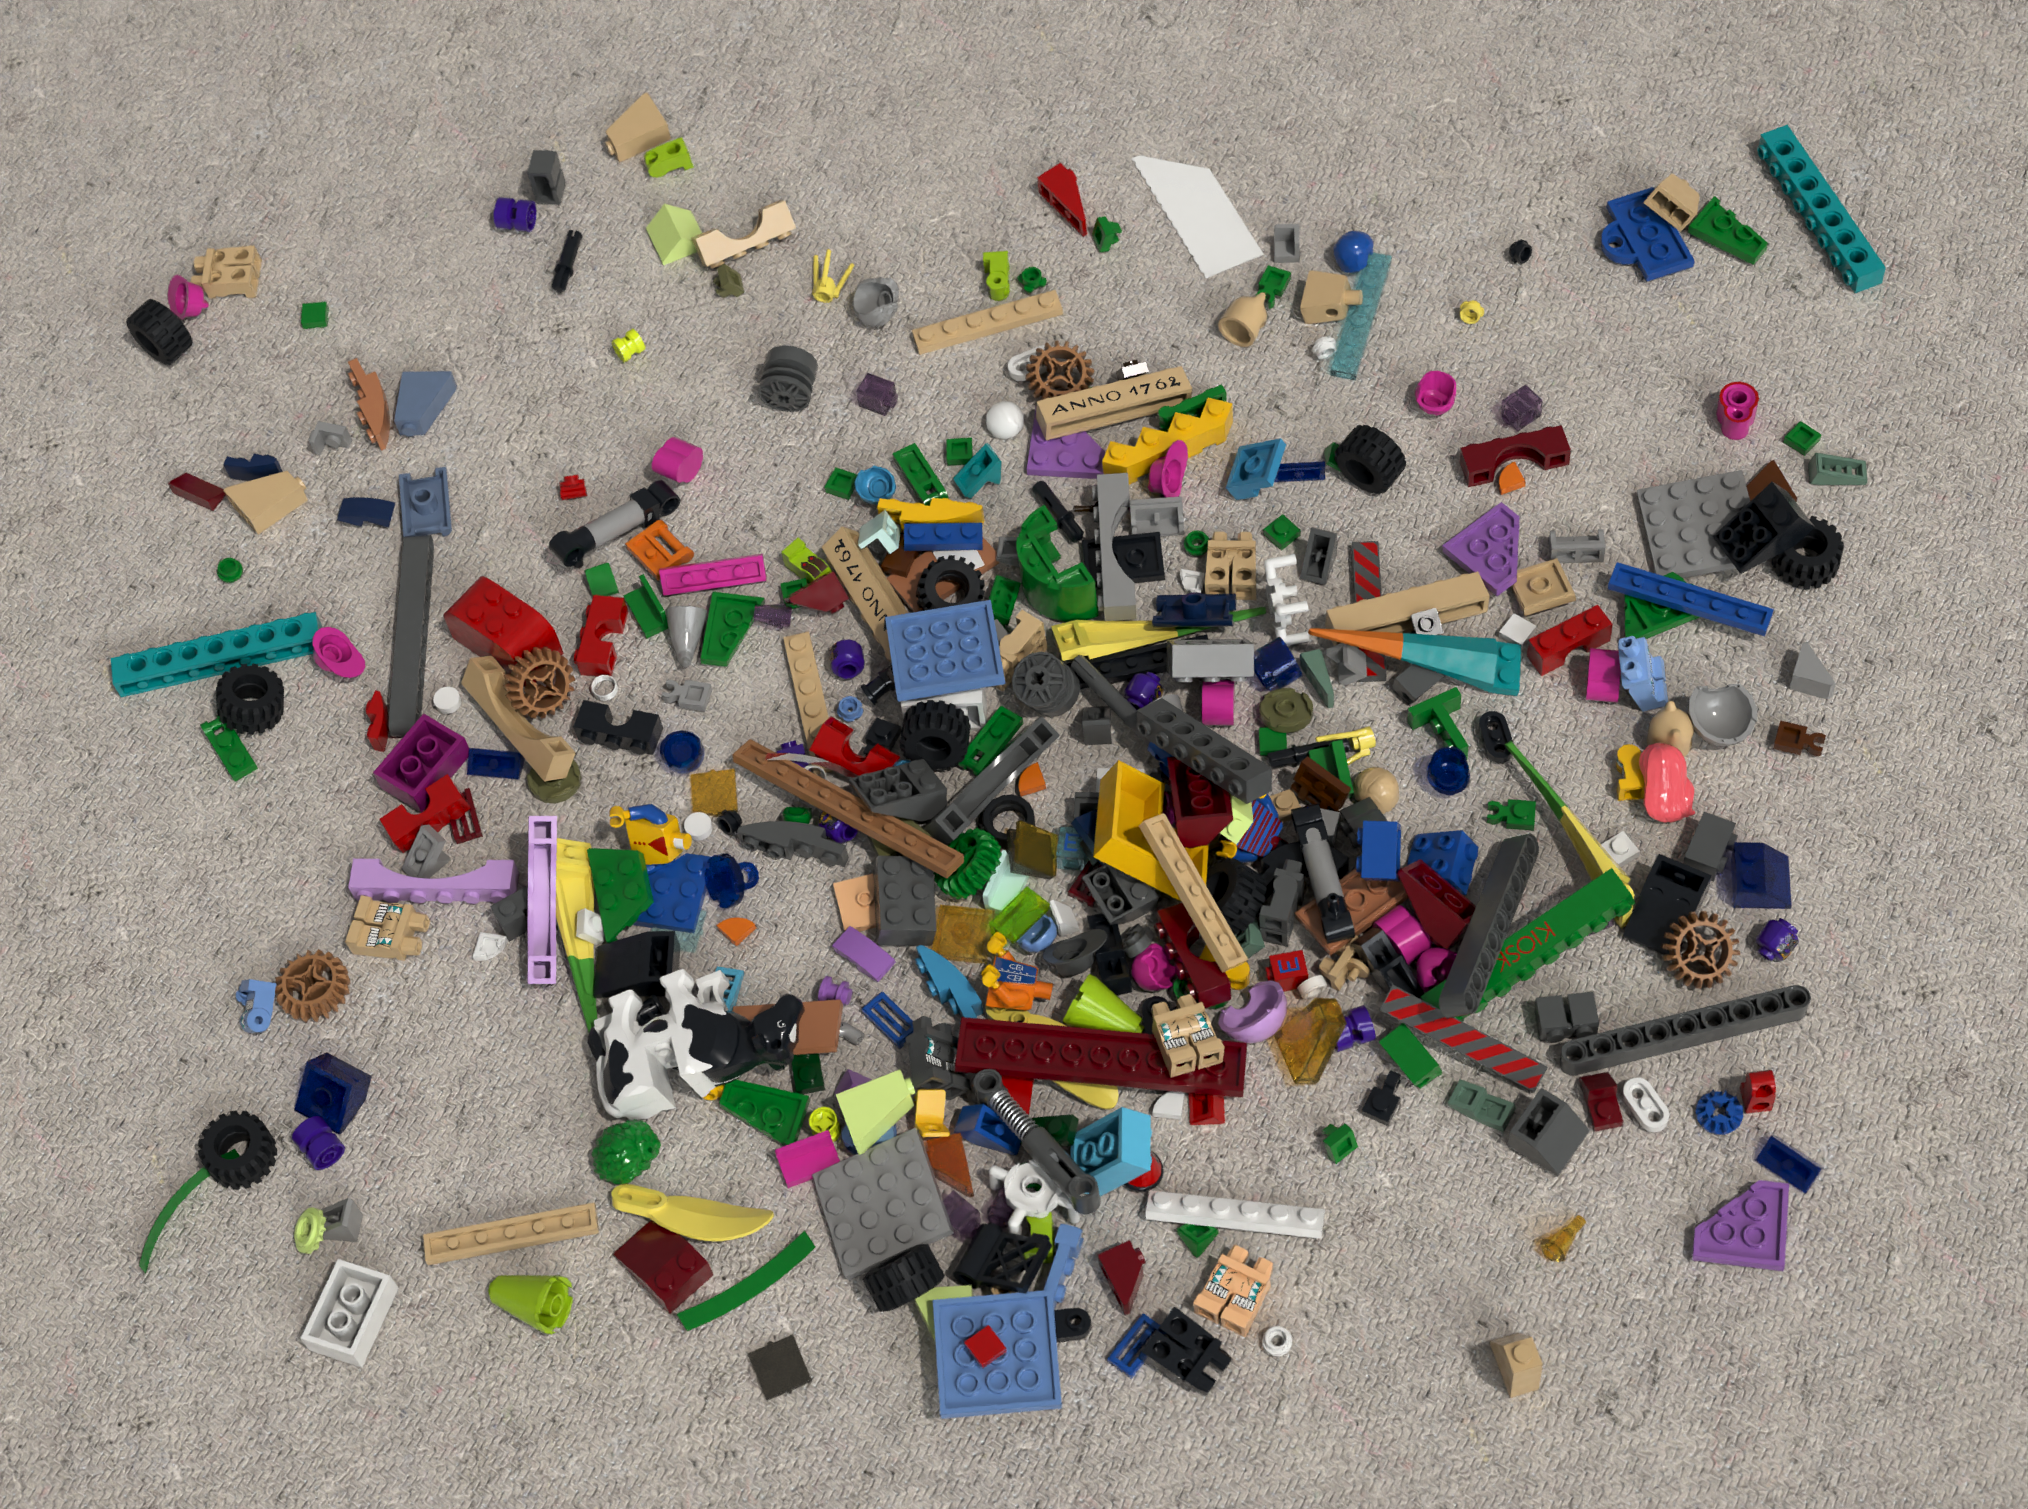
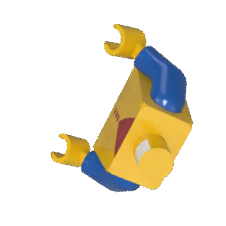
M653 804L628 807L626 811L620 806H613L609 811V816L613 817L610 819L611 827H621L625 819L631 850H638L644 854L648 876L673 864L676 857L683 852V849L687 850L691 846L692 837L688 833H680L678 819L673 815L664 813Z

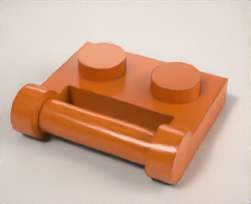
M663 520L656 521L625 543L627 550L657 581L660 580V568L679 566L682 563H688L694 557V552L689 547H685L668 530V526ZM661 536L676 553L671 555L655 537Z

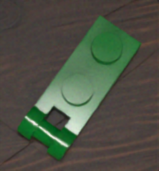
M1222 384L1209 388L1193 398L1185 399L1173 407H1161L1158 411L1160 431L1168 432L1175 412L1200 418L1207 398L1227 402L1226 390Z
M916 443L892 453L893 460L919 498L920 503L930 506L932 498L949 499L944 486ZM933 488L935 492L928 495L926 491Z
M1000 706L968 746L967 755H965V759L962 762H958V766L963 769L969 768L977 776L1005 748L1023 725V718ZM977 754L982 756L979 762L974 759Z
M216 715V719L209 723L205 721L200 726L234 782L257 770L258 767L235 730L228 729L227 723L222 724L220 716ZM221 727L224 728L223 732L217 735L214 734V731Z

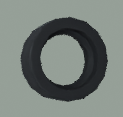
M1002 795L993 799L986 806L983 813L984 831L989 832L995 837L994 839L998 841L1002 849H1017L1025 845L1033 837L1036 829L1034 811L1030 803L1022 797ZM1005 811H1016L1025 817V825L1014 833L1005 834L998 832L994 828L993 820L998 814Z

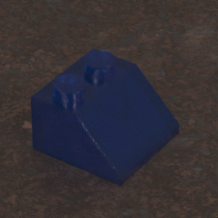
M1734 842L1731 855L1733 908L1791 909L1789 856L1765 843Z
M327 1052L306 1062L294 1111L307 1118L321 1116L332 1131L341 1134L365 1102L372 1076Z

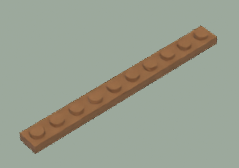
M751 739L733 753V762L946 879L964 863V854L893 816L871 812L862 799L790 760H765L767 753L775 752Z

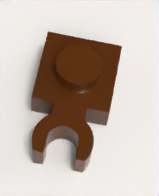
M1780 720L1773 749L1801 755L1802 749H1806L1811 755L1821 756L1823 747L1816 746L1814 743L1824 744L1826 735L1818 732L1811 735L1806 734L1808 727Z

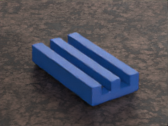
M883 991L862 1008V1013L899 1049L904 1046L903 1043L906 1042V1037L914 1033L913 1020ZM882 1001L909 1029L906 1031L878 1003ZM871 1009L880 1014L901 1036L898 1037Z
M1143 1313L1107 1358V1362L1115 1365L1119 1371L1126 1373L1132 1379L1144 1362L1138 1356L1130 1367L1127 1365L1155 1330L1158 1331L1160 1325ZM1145 1324L1149 1325L1124 1359L1120 1361L1118 1359L1142 1327Z

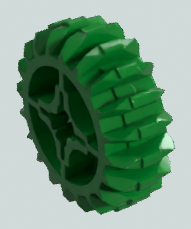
M969 828L965 833L962 832L948 846L964 854V863L947 879L933 872L935 875L934 881L941 888L940 890L958 900L960 898L966 899L970 894L974 896L978 889H983L984 884L990 882V877L996 874L995 868L1001 863L999 861L1002 856L1000 852L1001 846L994 839L995 837L979 828L974 830Z

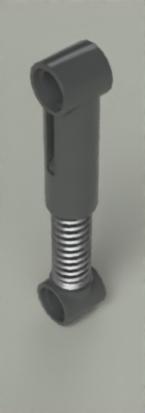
M984 1069L978 1072L974 1077L973 1085L979 1104H984L994 1109L997 1115L1012 1129L1013 1133L1022 1141V1147L1071 1200L1075 1211L1084 1215L1095 1212L1101 1204L1096 1179L1086 1174L1044 1127H1038L1032 1121V1118L1026 1114L1023 1108L1008 1093L1007 1088L1003 1085L1000 1074L996 1070ZM1082 1193H1089L1086 1196H1080Z

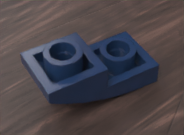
M254 453L250 461L241 457L233 458L227 456L223 463L230 479L251 481L283 472L277 458L271 455Z
M365 497L343 498L337 520L360 527L366 521L389 528L395 502Z

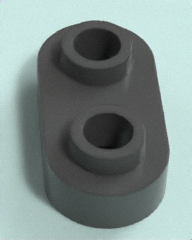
M1138 923L1126 932L1128 937L1124 940L1123 950L1129 958H1133L1152 943L1154 933L1147 924L1141 926Z

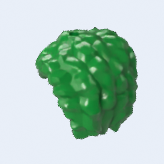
M637 1119L628 1120L621 1124H612L604 1129L602 1135L596 1139L597 1146L591 1154L594 1160V1172L599 1175L601 1180L606 1182H612L615 1185L629 1184L636 1176H641L643 1171L650 1169L652 1160L659 1155L661 1142L657 1134L654 1133L647 1122Z

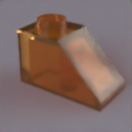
M961 1133L927 1140L929 1151L926 1152L935 1178L968 1198L974 1197Z

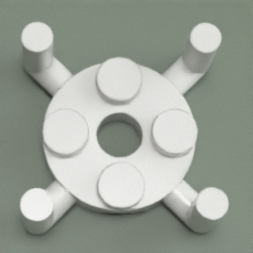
M1295 554L1270 558L1264 561L1265 581L1268 584L1265 585V596L1268 601L1270 614L1275 616V621H1272L1275 629L1277 644L1280 647L1310 642L1308 631L1286 635V626L1292 624L1291 615L1309 611L1307 601L1291 604L1283 602V599H1287V597L1298 595L1296 585L1286 587L1282 579L1277 578L1275 568L1297 564Z
M1034 1159L1022 1165L1019 1163L1009 1171L996 1165L989 1168L990 1188L995 1191L999 1190L1002 1186L1001 1181H1004L1006 1203L1014 1210L1008 1221L1009 1233L1021 1235L1020 1224L1024 1216L1044 1218L1058 1205L1068 1208V1220L1070 1223L1076 1224L1079 1222L1080 1213L1074 1210L1071 1200L1063 1194L1062 1190ZM1031 1183H1037L1042 1187L1035 1193L1028 1192L1025 1189Z

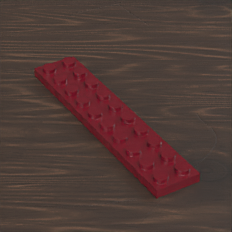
M961 1017L955 1071L978 1073L984 1069H993L1000 1076L1243 1098L1247 1043L1221 1040L1225 1047L1223 1063L1199 1070L1196 1065L1195 1071L1171 1078L1154 1034ZM1213 1054L1204 1056L1203 1058L1208 1059L1212 1057ZM1186 1062L1177 1064L1176 1066H1183L1186 1064Z

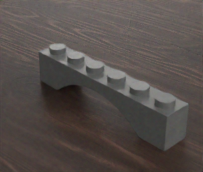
M1043 716L1037 718L943 808L924 829L934 839L945 845L954 841L980 812L1060 735Z

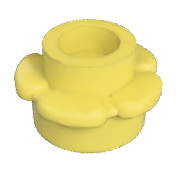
M1464 301L1460 305V318L1465 323L1475 324L1484 315V308L1480 307V303L1477 301Z

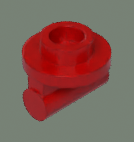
M579 475L563 477L564 482L559 483L561 500L587 497L585 480H579Z

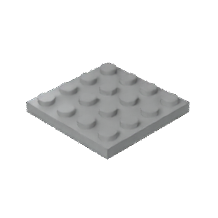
M1742 470L1637 490V498L1655 574L1663 576L1674 572L1682 578L1736 568L1712 536L1750 502Z
M916 1127L867 1149L861 1155L856 1154L812 1174L844 1276L848 1280L869 1272L884 1261L919 1244H931L954 1234L922 1137Z

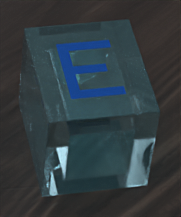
M1073 826L1060 827L1056 852L1058 869L1082 871L1086 865L1087 856L1079 845L1083 839Z

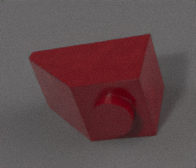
M833 571L825 573L784 598L787 604L818 612L830 611L831 614L845 607L843 602L849 599Z
M1130 1240L1098 1254L1099 1266L1124 1315L1131 1312L1144 1276L1142 1265L1146 1263L1140 1248L1134 1249Z

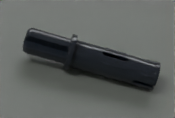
M573 230L567 232L559 263L554 268L555 276L552 289L556 290L557 293H562V291L566 290L569 278L573 276V265L583 238L580 231L575 230L574 236Z
M1037 482L1033 486L1032 491L1042 504L1046 506L1055 519L1057 527L1062 529L1072 542L1081 541L1084 531L1074 520V514L1067 511L1046 482Z
M1347 738L1338 739L1343 740L1345 753L1349 752ZM1338 740L1322 741L1302 746H1295L1294 744L1291 745V748L1268 753L1267 761L1272 769L1291 764L1299 766L1301 761L1307 756L1309 757L1310 750L1329 747L1331 742Z

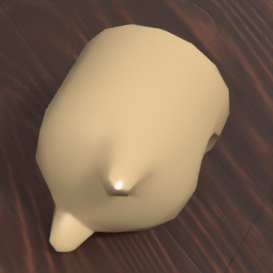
M1261 292L1255 297L1241 296L1231 302L1218 323L1221 334L1229 342L1241 347L1253 345L1258 336L1259 329L1266 324L1268 317L1264 307L1265 293Z
M1674 701L1667 702L1664 708L1658 711L1651 719L1647 735V746L1654 743L1670 744L1677 747L1685 757L1691 749L1694 728L1689 715L1676 708Z

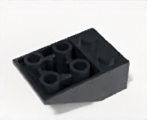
M1771 482L1712 537L1739 573L1742 574L1796 546L1815 526L1788 491Z
M1658 854L1623 933V938L1661 954H1669V950L1661 948L1662 944H1670V940L1666 939L1664 934H1674V931L1670 928L1671 923L1681 926L1678 920L1679 916H1684L1689 921V912L1698 914L1709 891L1712 875ZM1686 934L1684 935V937H1683V939H1682V941H1681L1680 949H1681V947H1682V945H1683V943H1684V941H1685V939H1686V938H1685V937L1687 936Z
M647 931L599 945L597 947L594 998L612 997L627 990H633L639 997H649L652 993H655L656 996H665L666 989L661 985L660 977L679 970L680 943L676 932Z

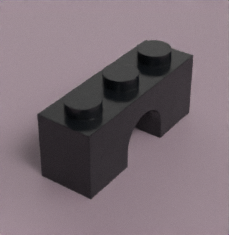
M583 700L573 726L579 741L587 745H604L613 750H629L638 755H654L663 731L658 714L633 710L628 722L616 726L611 724L613 716L609 705Z

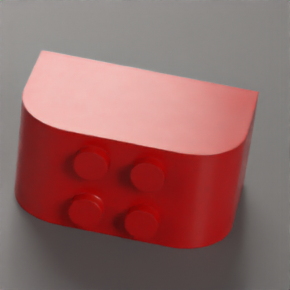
M479 577L443 615L454 640L479 657L493 656L505 670L506 674H511L512 672L508 665L515 666L517 664L515 656L524 658V650L532 653L533 647H538L541 650L543 647L551 649V652L556 650L561 656L564 654L557 634L551 624L533 607L487 577Z

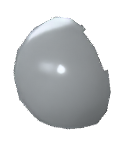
M1728 684L1718 689H1709L1708 686H1697L1694 688L1688 702L1687 714L1692 721L1694 732L1710 744L1717 746L1738 744L1751 734L1757 722V706L1752 695L1741 684Z

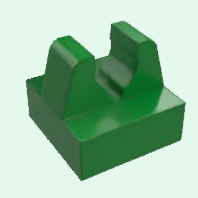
M1106 216L1097 217L1091 234L1099 252H1109L1111 245L1119 242L1116 233H1122L1119 223L1109 222Z
M1330 1123L1322 1130V1133L1327 1136L1323 1142L1328 1157L1335 1164L1358 1148L1353 1130L1347 1124L1337 1128Z

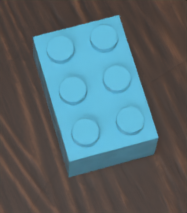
M1121 1107L1076 1132L1074 1145L1071 1146V1158L1086 1174L1096 1179L1100 1196L1151 1170V1116Z

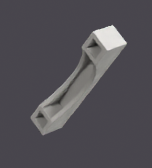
M1128 473L1097 475V485H1092L1093 501H1098V507H1093L1094 523L1099 522L1100 526L1099 529H1094L1095 544L1101 545V550L1096 551V567L1102 566V573H1097L1098 589L1103 588V595H1098L1099 611H1104L1105 621L1137 619L1135 583L1121 569L1112 549L1115 531L1122 518L1130 510Z

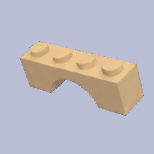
M778 200L758 209V220L754 229L742 238H728L718 229L713 228L692 237V241L704 266L710 265L712 269L724 264L723 259L733 256V259L747 254L746 249L755 246V249H759L768 245L769 239L777 236L779 240L791 235L790 230L795 229L796 226L785 200Z

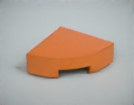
M1515 462L1507 465L1500 474L1499 491L1501 495L1525 487L1526 481Z
M1038 762L1027 767L1021 774L1019 779L1020 797L1046 789Z
M738 917L726 919L716 925L717 929L735 946L739 945L756 929V925L752 921Z

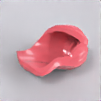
M1666 743L1648 745L1639 758V767L1645 784L1643 804L1647 814L1651 818L1664 823L1680 821L1683 818L1695 815V811L1692 808L1694 786L1687 777L1686 761L1681 751L1677 747Z

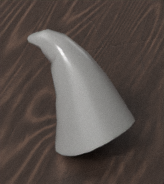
M673 606L665 610L668 629L677 660L682 667L686 668L692 663L707 611L694 606Z

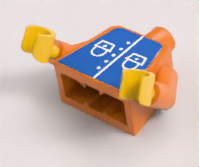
M996 932L987 943V949L992 954H998V956H995L993 965H987L981 972L983 984L989 987L986 1006L1031 1010L1033 997L1050 1000L1053 983L1036 981L1038 968L1017 962L1009 950L1005 951L1003 949L1007 944L1005 936L1000 932Z

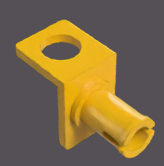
M918 1089L914 1096V1099H916L914 1101L916 1106L914 1127L918 1129L922 1137L950 1136V1131L943 1124L946 1097L944 1089Z

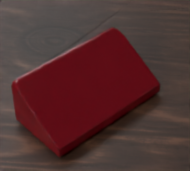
M187 472L168 483L173 494L211 511L215 510L226 495L224 489Z

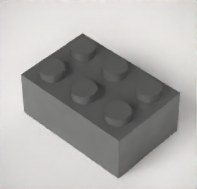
M877 856L873 870L877 945L932 946L937 931L933 871L906 856Z

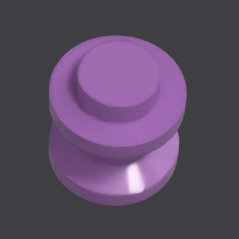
M826 976L819 989L818 1001L841 999L843 1006L844 1004L848 1005L853 990L849 988V982L842 981L840 985L833 983L832 977Z

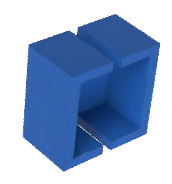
M1363 821V827H1358L1357 843L1362 846V856H1357V873L1361 874V878L1366 881L1400 882L1398 872L1400 870L1401 824L1395 821Z

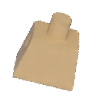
M1671 173L1653 190L1643 203L1681 232L1697 215L1700 195L1689 186L1686 180L1680 179Z
M1309 271L1300 306L1305 324L1343 320L1346 318L1349 305L1362 304L1363 293L1362 290H1351L1348 278L1345 275Z

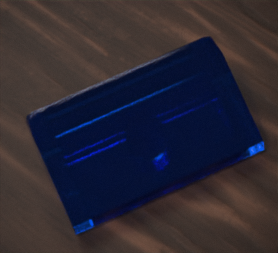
M1325 462L1282 463L1279 466L1274 482L1325 480Z
M469 748L467 775L520 779L525 758L517 751Z
M1776 1135L1770 1136L1756 1158L1757 1162L1805 1194L1825 1169Z

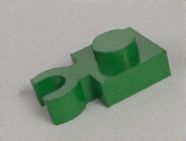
M1267 266L1258 283L1259 291L1256 295L1261 292L1265 293L1269 309L1275 305V295L1283 296L1291 280V272Z
M1508 799V806H1503L1497 801L1488 802V810L1497 812L1496 815L1487 814L1488 824L1495 825L1505 821L1506 829L1534 831L1536 801Z

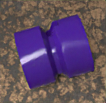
M499 197L494 208L495 227L511 230L514 227L517 231L532 232L537 218L535 202L519 199L516 202L514 198Z
M1364 1005L1348 1010L1347 1015L1338 1013L1325 1018L1326 1029L1336 1052L1352 1048L1354 1042L1361 1045L1376 1040L1371 1017Z
M313 1116L306 1119L292 1134V1140L302 1153H306L305 1157L315 1170H323L332 1166L345 1152V1146L336 1134L332 1133L331 1128L321 1116Z

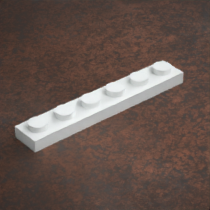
M1152 1190L1149 1191L1146 1206L1147 1220L1322 1239L1325 1209Z

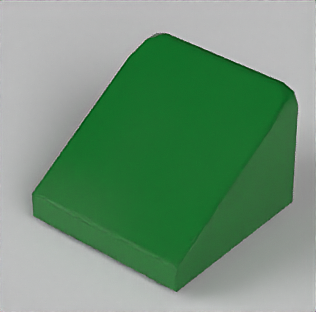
M604 563L584 571L592 595L610 596L619 593L609 563Z

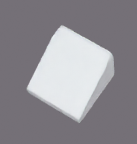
M1051 900L1049 903L1050 913L1056 924L1058 934L1062 937L1077 932L1079 926L1072 909L1068 905Z

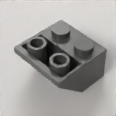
M1108 864L1082 877L1083 882L1110 925L1134 921L1158 906L1159 897L1153 887Z
M1541 1088L1511 1129L1508 1147L1559 1177L1590 1130L1566 1102Z

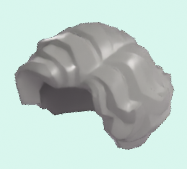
M883 277L864 279L856 287L852 301L853 310L859 320L866 326L879 327L886 324L898 309L899 288L897 283L892 278Z

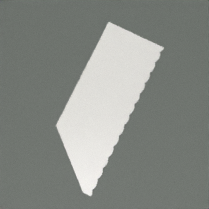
M1140 155L1131 158L1135 162L1136 168L1141 171V176L1146 179V184L1151 187V192L1156 195L1158 203L1162 204V210L1167 213V217L1172 221L1173 227L1178 230L1179 237L1183 238V243L1188 247L1189 253L1194 256V261L1199 264V269L1204 273L1205 279L1264 255L1210 169Z

